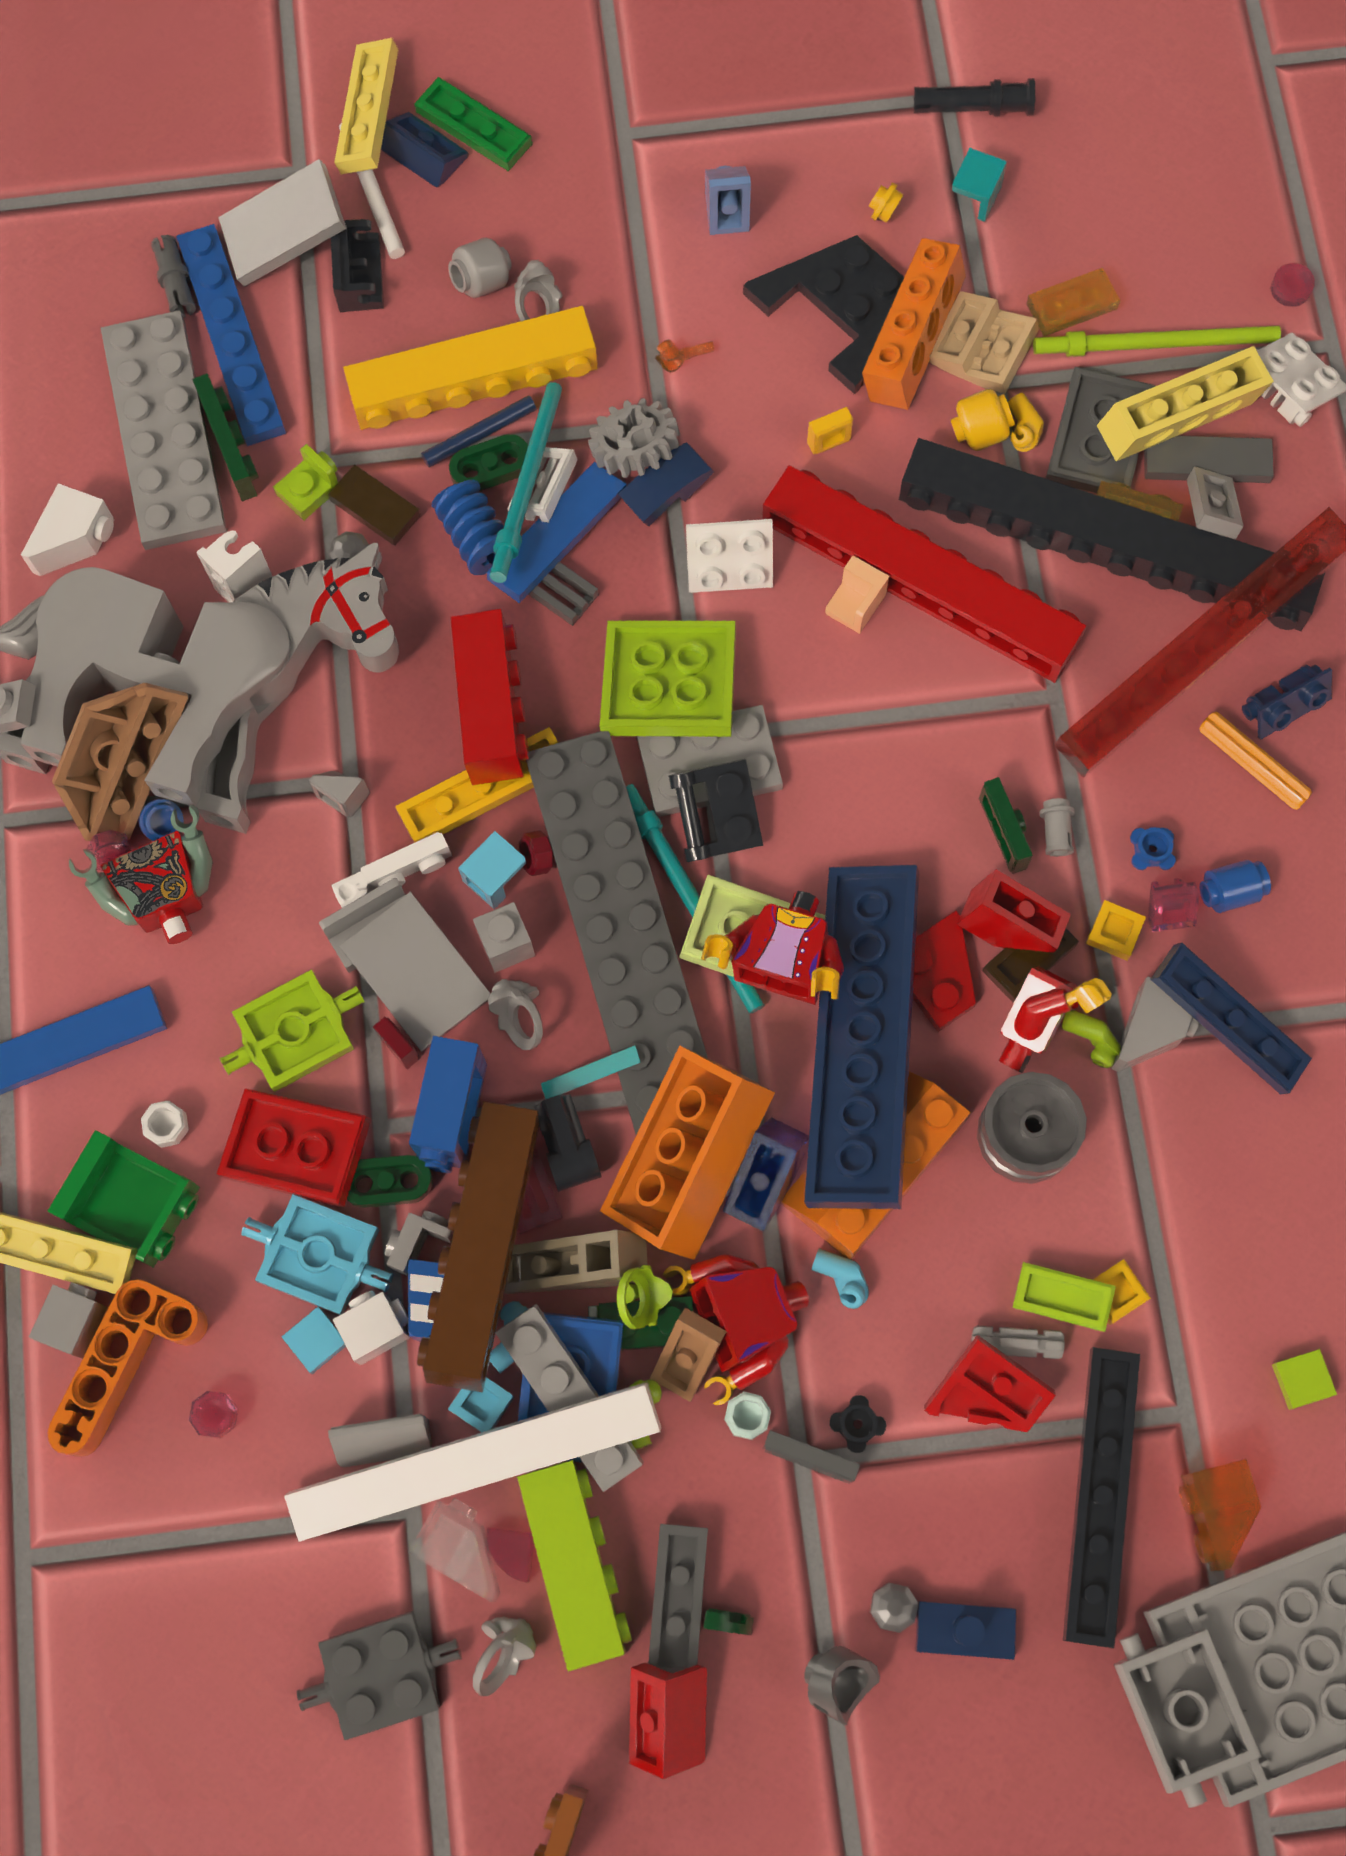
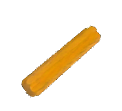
M1214 711L1202 722L1199 728L1202 734L1292 809H1299L1309 799L1312 791L1308 786L1220 713Z

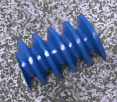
M474 479L454 484L442 490L432 500L431 507L435 509L437 518L443 522L444 529L451 536L453 545L459 549L460 557L467 562L469 572L473 575H484L493 565L496 555L493 546L497 533L504 528V524L498 519L494 520L496 511L493 507L486 506L488 497L484 493H478L480 484Z

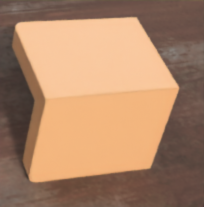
M852 556L844 567L842 584L827 604L825 613L860 634L885 597L889 576L859 558Z

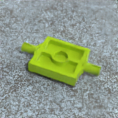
M311 969L232 1011L241 1029L244 1046L221 1057L220 1061L228 1075L253 1062L262 1070L271 1089L276 1092L354 1050L344 1030L341 1014L365 1003L357 986L332 998L330 994L322 989Z

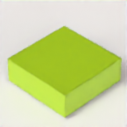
M1320 1349L1272 1364L1289 1410L1337 1395Z

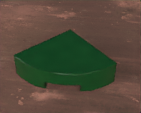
M709 1608V1610H706L704 1629L751 1635L754 1618L749 1614Z

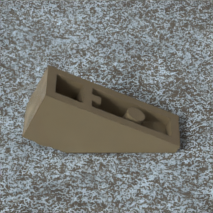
M611 1230L514 1245L504 1294L618 1286L623 1274L627 1270L647 1265L646 1240L632 1232Z

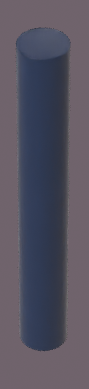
M530 395L425 450L421 453L422 458L430 468L454 455L459 450L469 447L537 410L536 405Z

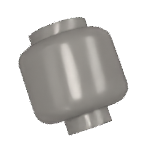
M484 237L455 249L452 261L448 265L449 276L454 287L459 292H464L472 298H478L505 287L509 277V270L511 269V259L504 247H500L494 240Z

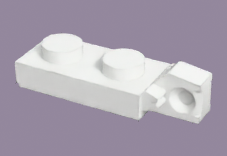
M437 832L361 867L360 872L332 884V888L339 904L343 908L393 878H397L402 886L406 882L404 877L421 871L422 874H428L436 871L446 864L444 859L452 856L443 834Z

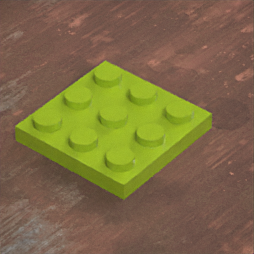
M608 621L600 731H609L610 736L732 737L736 642L735 621Z

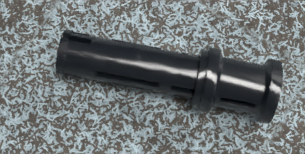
M1028 78L1026 83H1002L1001 79H994V81H990L989 85L914 87V114L989 111V115H993V117H999L1003 112H1025L1027 116L1034 115V78Z

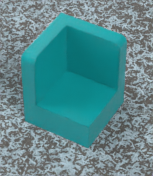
M969 147L953 181L952 191L980 201L977 219L985 222L1002 187L1007 161Z

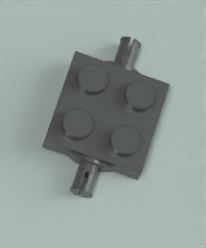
M414 1611L321 1640L318 1646L325 1668L324 1682L297 1690V1699L301 1700L317 1695L299 1703L301 1711L330 1702V1705L337 1713L344 1741L437 1711L440 1708L434 1686V1667L462 1659L460 1649L442 1655V1653L457 1649L459 1647L458 1641L453 1639L452 1641L429 1648L420 1635Z

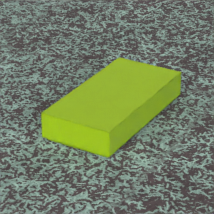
M1023 1262L1012 1308L1106 1332L1116 1286Z

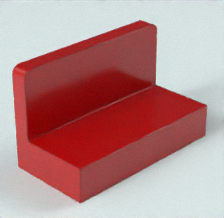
M646 1662L631 1667L630 1765L661 1779H666L704 1763L707 1701L706 1667L694 1665L675 1673H670Z

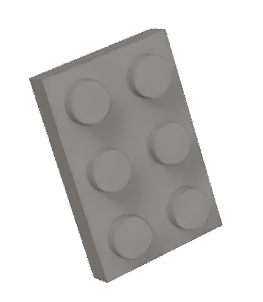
M763 705L733 711L732 737L637 736L653 808L658 817L680 812L676 789H671L668 777L679 772L746 759L753 796L779 791L783 788ZM705 782L694 784L693 789L697 808L709 806Z

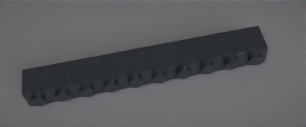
M921 438L917 439L901 483L899 500L906 502L913 509L919 511L930 510L946 515L948 519L955 523H970L983 527L995 536H1010L1025 541L1029 546L1038 550L1050 549L1065 554L1069 559L1078 563L1090 562L1105 567L1111 573L1118 576L1130 575L1148 581L1151 586L1157 589L1176 590L1188 594L1190 598L1197 602H1212L1225 606L1237 615L1255 616L1270 621L1275 627L1284 630L1295 629L1302 631L1313 613L1326 572L1324 568Z

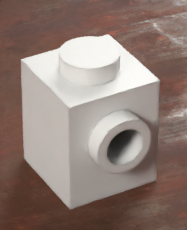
M369 1291L356 1297L348 1304L351 1308L350 1310L332 1319L353 1361L359 1365H363L410 1338L404 1327L408 1325V1313L399 1298L391 1302L384 1292L375 1295L374 1291Z

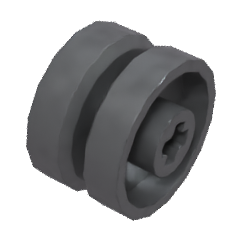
M1027 1072L1010 1077L994 1090L978 1119L977 1140L983 1158L995 1172L1014 1182L1033 1184L1051 1179L1063 1170L1076 1156L1085 1139L1087 1118L1081 1099L1067 1083L1050 1074ZM1026 1122L1034 1125V1133L1027 1130L1025 1127Z

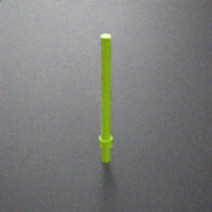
M1280 326L1096 335H1085L1084 331L1066 332L1065 336L1035 337L1033 340L1034 354L1065 353L1066 357L1084 356L1085 352L1272 343L1281 338Z

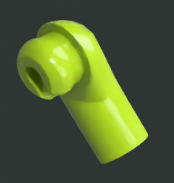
M1075 1010L1067 1012L1063 1019L1062 1029L1089 1039L1095 1047L1090 1054L1094 1064L1102 1068L1112 1067L1115 1057L1121 1051V1045L1108 1025L1100 1019Z

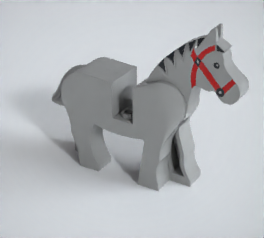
M378 543L370 544L352 558L317 561L279 573L258 583L233 602H204L180 663L172 657V654L184 626L164 590L96 567L80 568L65 574L52 584L45 595L31 602L13 619L0 626V651L28 660L36 656L31 675L25 680L36 685L30 727L0 733L1 758L8 764L46 774L50 764L58 767L83 703L103 697L108 692L115 693L142 683L184 692L188 695V700L181 717L144 781L155 796L197 807L205 822L246 834L250 825L246 807V796L254 774L256 737L259 726L291 693L299 673L316 645L321 640L326 639L343 649L356 650L363 667L377 673L391 668L398 659L399 645L393 627L382 612L384 594L388 591L384 576L378 571L382 560Z

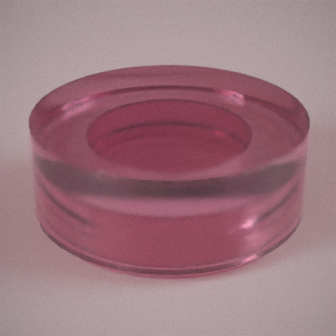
M1290 263L1283 265L1276 271L1271 282L1272 296L1282 305L1289 307L1300 306L1309 299L1314 289V276L1307 267L1301 264Z

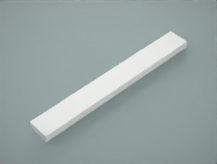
M645 1382L288 1492L284 1497L298 1541L300 1542L660 1432L662 1427L648 1384Z

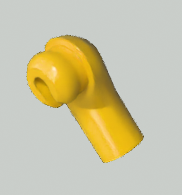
M1019 393L1008 402L1010 411L1018 421L1015 431L1011 433V442L1018 451L1027 452L1037 446L1044 427V421L1026 395Z

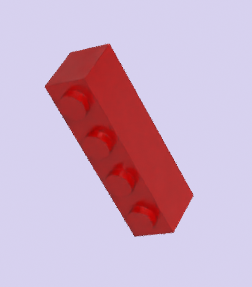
M501 609L451 616L463 757L472 786L523 778L522 760L529 759V748L526 734H519L518 723L525 722V712L522 697H515L514 687L521 686V675L518 661H511L510 651L517 650L514 625H506Z

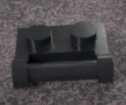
M746 759L679 772L668 776L671 789H676L687 842V847L684 848L686 862L703 860L712 856L763 846ZM705 782L716 841L704 843L693 789L694 784Z

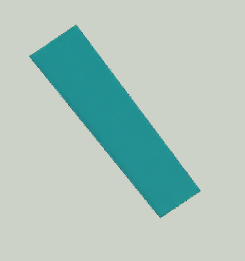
M636 1046L541 1083L545 1099L561 1095L641 1063Z

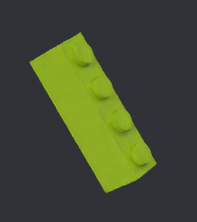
M572 1460L518 1476L567 1671L625 1655L626 1649L624 1644L631 1642L632 1636L625 1612L616 1614L611 1595L619 1593V1588L612 1563L603 1566L598 1546L605 1545L606 1540L599 1516L590 1518L585 1499L593 1497V1491L586 1468L577 1470L576 1463Z

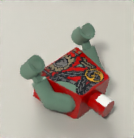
M194 805L189 806L190 814L193 817L191 823L184 824L179 821L177 811L174 809L171 814V824L177 831L101 864L103 872H97V861L90 850L83 849L86 856L91 859V865L88 869H77L69 858L71 872L75 876L86 878L85 886L103 911L127 926L139 924L146 933L162 928L168 944L183 942L193 935L186 916L203 908L201 896L208 890L213 866L203 832L196 829L200 815L197 807Z

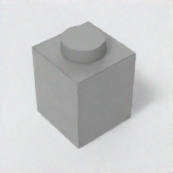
M514 902L473 919L494 973L535 956L531 939Z
M73 1282L70 1283L68 1290L52 1285L28 1338L83 1359L107 1307L94 1301L97 1292Z

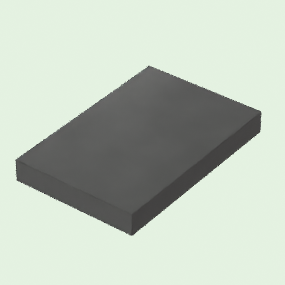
M1074 367L1046 479L1073 488L1127 500L1139 452L1116 462L1097 424L1116 402L1153 388L1155 385Z

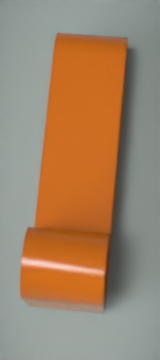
M136 1279L123 1284L116 1292L49 1424L47 1435L51 1447L58 1453L77 1457L88 1456L93 1453L100 1445L155 1334L180 1345H194L206 1334L208 1320L205 1312L197 1305L146 1281ZM148 1292L150 1295L148 1309L140 1315H135L132 1311L133 1300L138 1294ZM188 1310L192 1317L191 1326L184 1333L176 1334L173 1330L174 1318L180 1312ZM125 1334L128 1339L127 1351L121 1357L114 1359L110 1351L111 1344L116 1337ZM103 1378L106 1383L105 1395L99 1401L92 1402L89 1398V1387L96 1379ZM79 1407L94 1411L93 1418L87 1417L86 1414L78 1413ZM71 1427H77V1430L82 1433L79 1442L73 1441L74 1438L68 1435Z

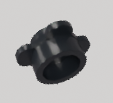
M861 1395L852 1397L850 1405L841 1413H834L829 1422L830 1428L834 1432H839L845 1438L848 1450L853 1453L863 1452L866 1449V1443L874 1436H881L886 1431L885 1419L881 1416H876L875 1412L869 1407L868 1399ZM855 1420L862 1422L860 1429L854 1427L853 1423Z

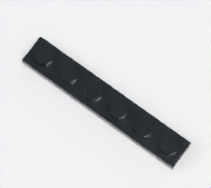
M1095 1347L1090 1349L1063 1641L1115 1648L1140 1354Z

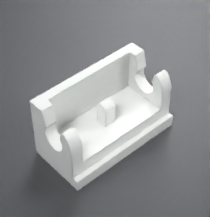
M236 531L224 533L207 549L202 547L196 552L214 589L227 602H233L258 583L272 577L261 548L253 541L243 546L236 554H229L227 552V547L238 538Z

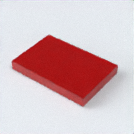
M245 1088L216 1175L225 1179L344 1207L371 1119L357 1113Z

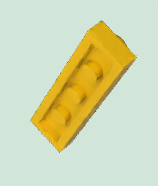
M550 727L527 738L529 751L558 743ZM522 760L523 778L472 786L467 770L396 805L395 808L415 843L437 832L445 834L534 788L527 762Z

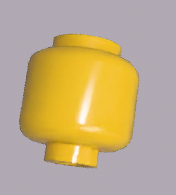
M985 389L960 399L956 404L958 416L950 419L958 443L967 440L969 447L974 451H980L1007 440L1010 436V427L1015 426L1005 394L998 396L993 389Z

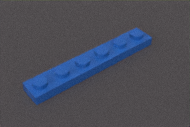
M215 224L177 235L176 237L246 445L250 446L286 434Z

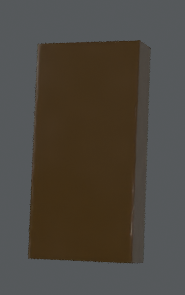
M355 464L328 494L332 503L394 546L421 516L420 510Z
M1065 929L1060 945L1055 952L1004 948L984 966L982 971L1012 1002H1015L1031 968L1040 966L1049 971L1075 948L1079 941Z

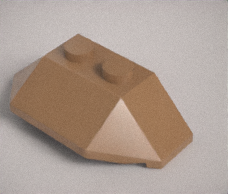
M142 683L82 704L52 782L86 841L126 849L150 792V788L144 780L181 717L188 700L186 693L149 683Z

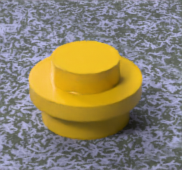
M892 182L888 189L883 185L880 186L868 206L875 210L871 219L876 221L879 218L887 223L904 195L896 189L897 184Z

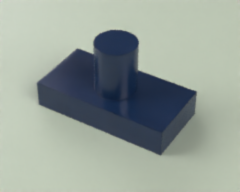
M917 1601L915 1652L1015 1660L1016 1609Z

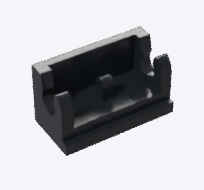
M344 220L347 229L331 237L333 291L339 312L384 309L379 233H357V231L372 230V222L370 220Z

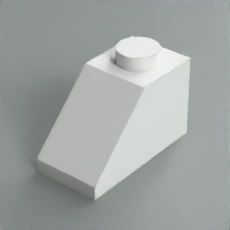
M58 483L21 556L34 574L42 576L96 555L102 542H106L112 534L114 518L103 499Z

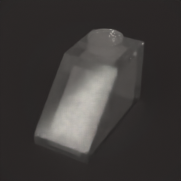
M455 1497L450 1505L438 1500L408 1553L489 1602H496L500 1595V1589L485 1527L474 1520L478 1511Z

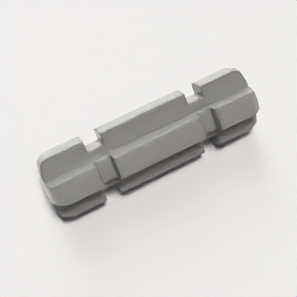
M977 1325L973 1327L971 1342L979 1335L1007 1356L1036 1358L1037 1353H1042L1043 1358L1060 1359L1065 1348L1063 1332L1056 1330H1043V1334H1038L1037 1329L999 1327L998 1332L993 1331V1326Z

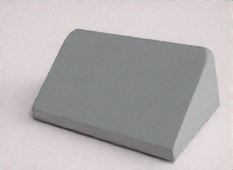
M422 1414L331 1427V1430H328L332 1449L337 1463L341 1467L394 1460L432 1448L429 1419Z

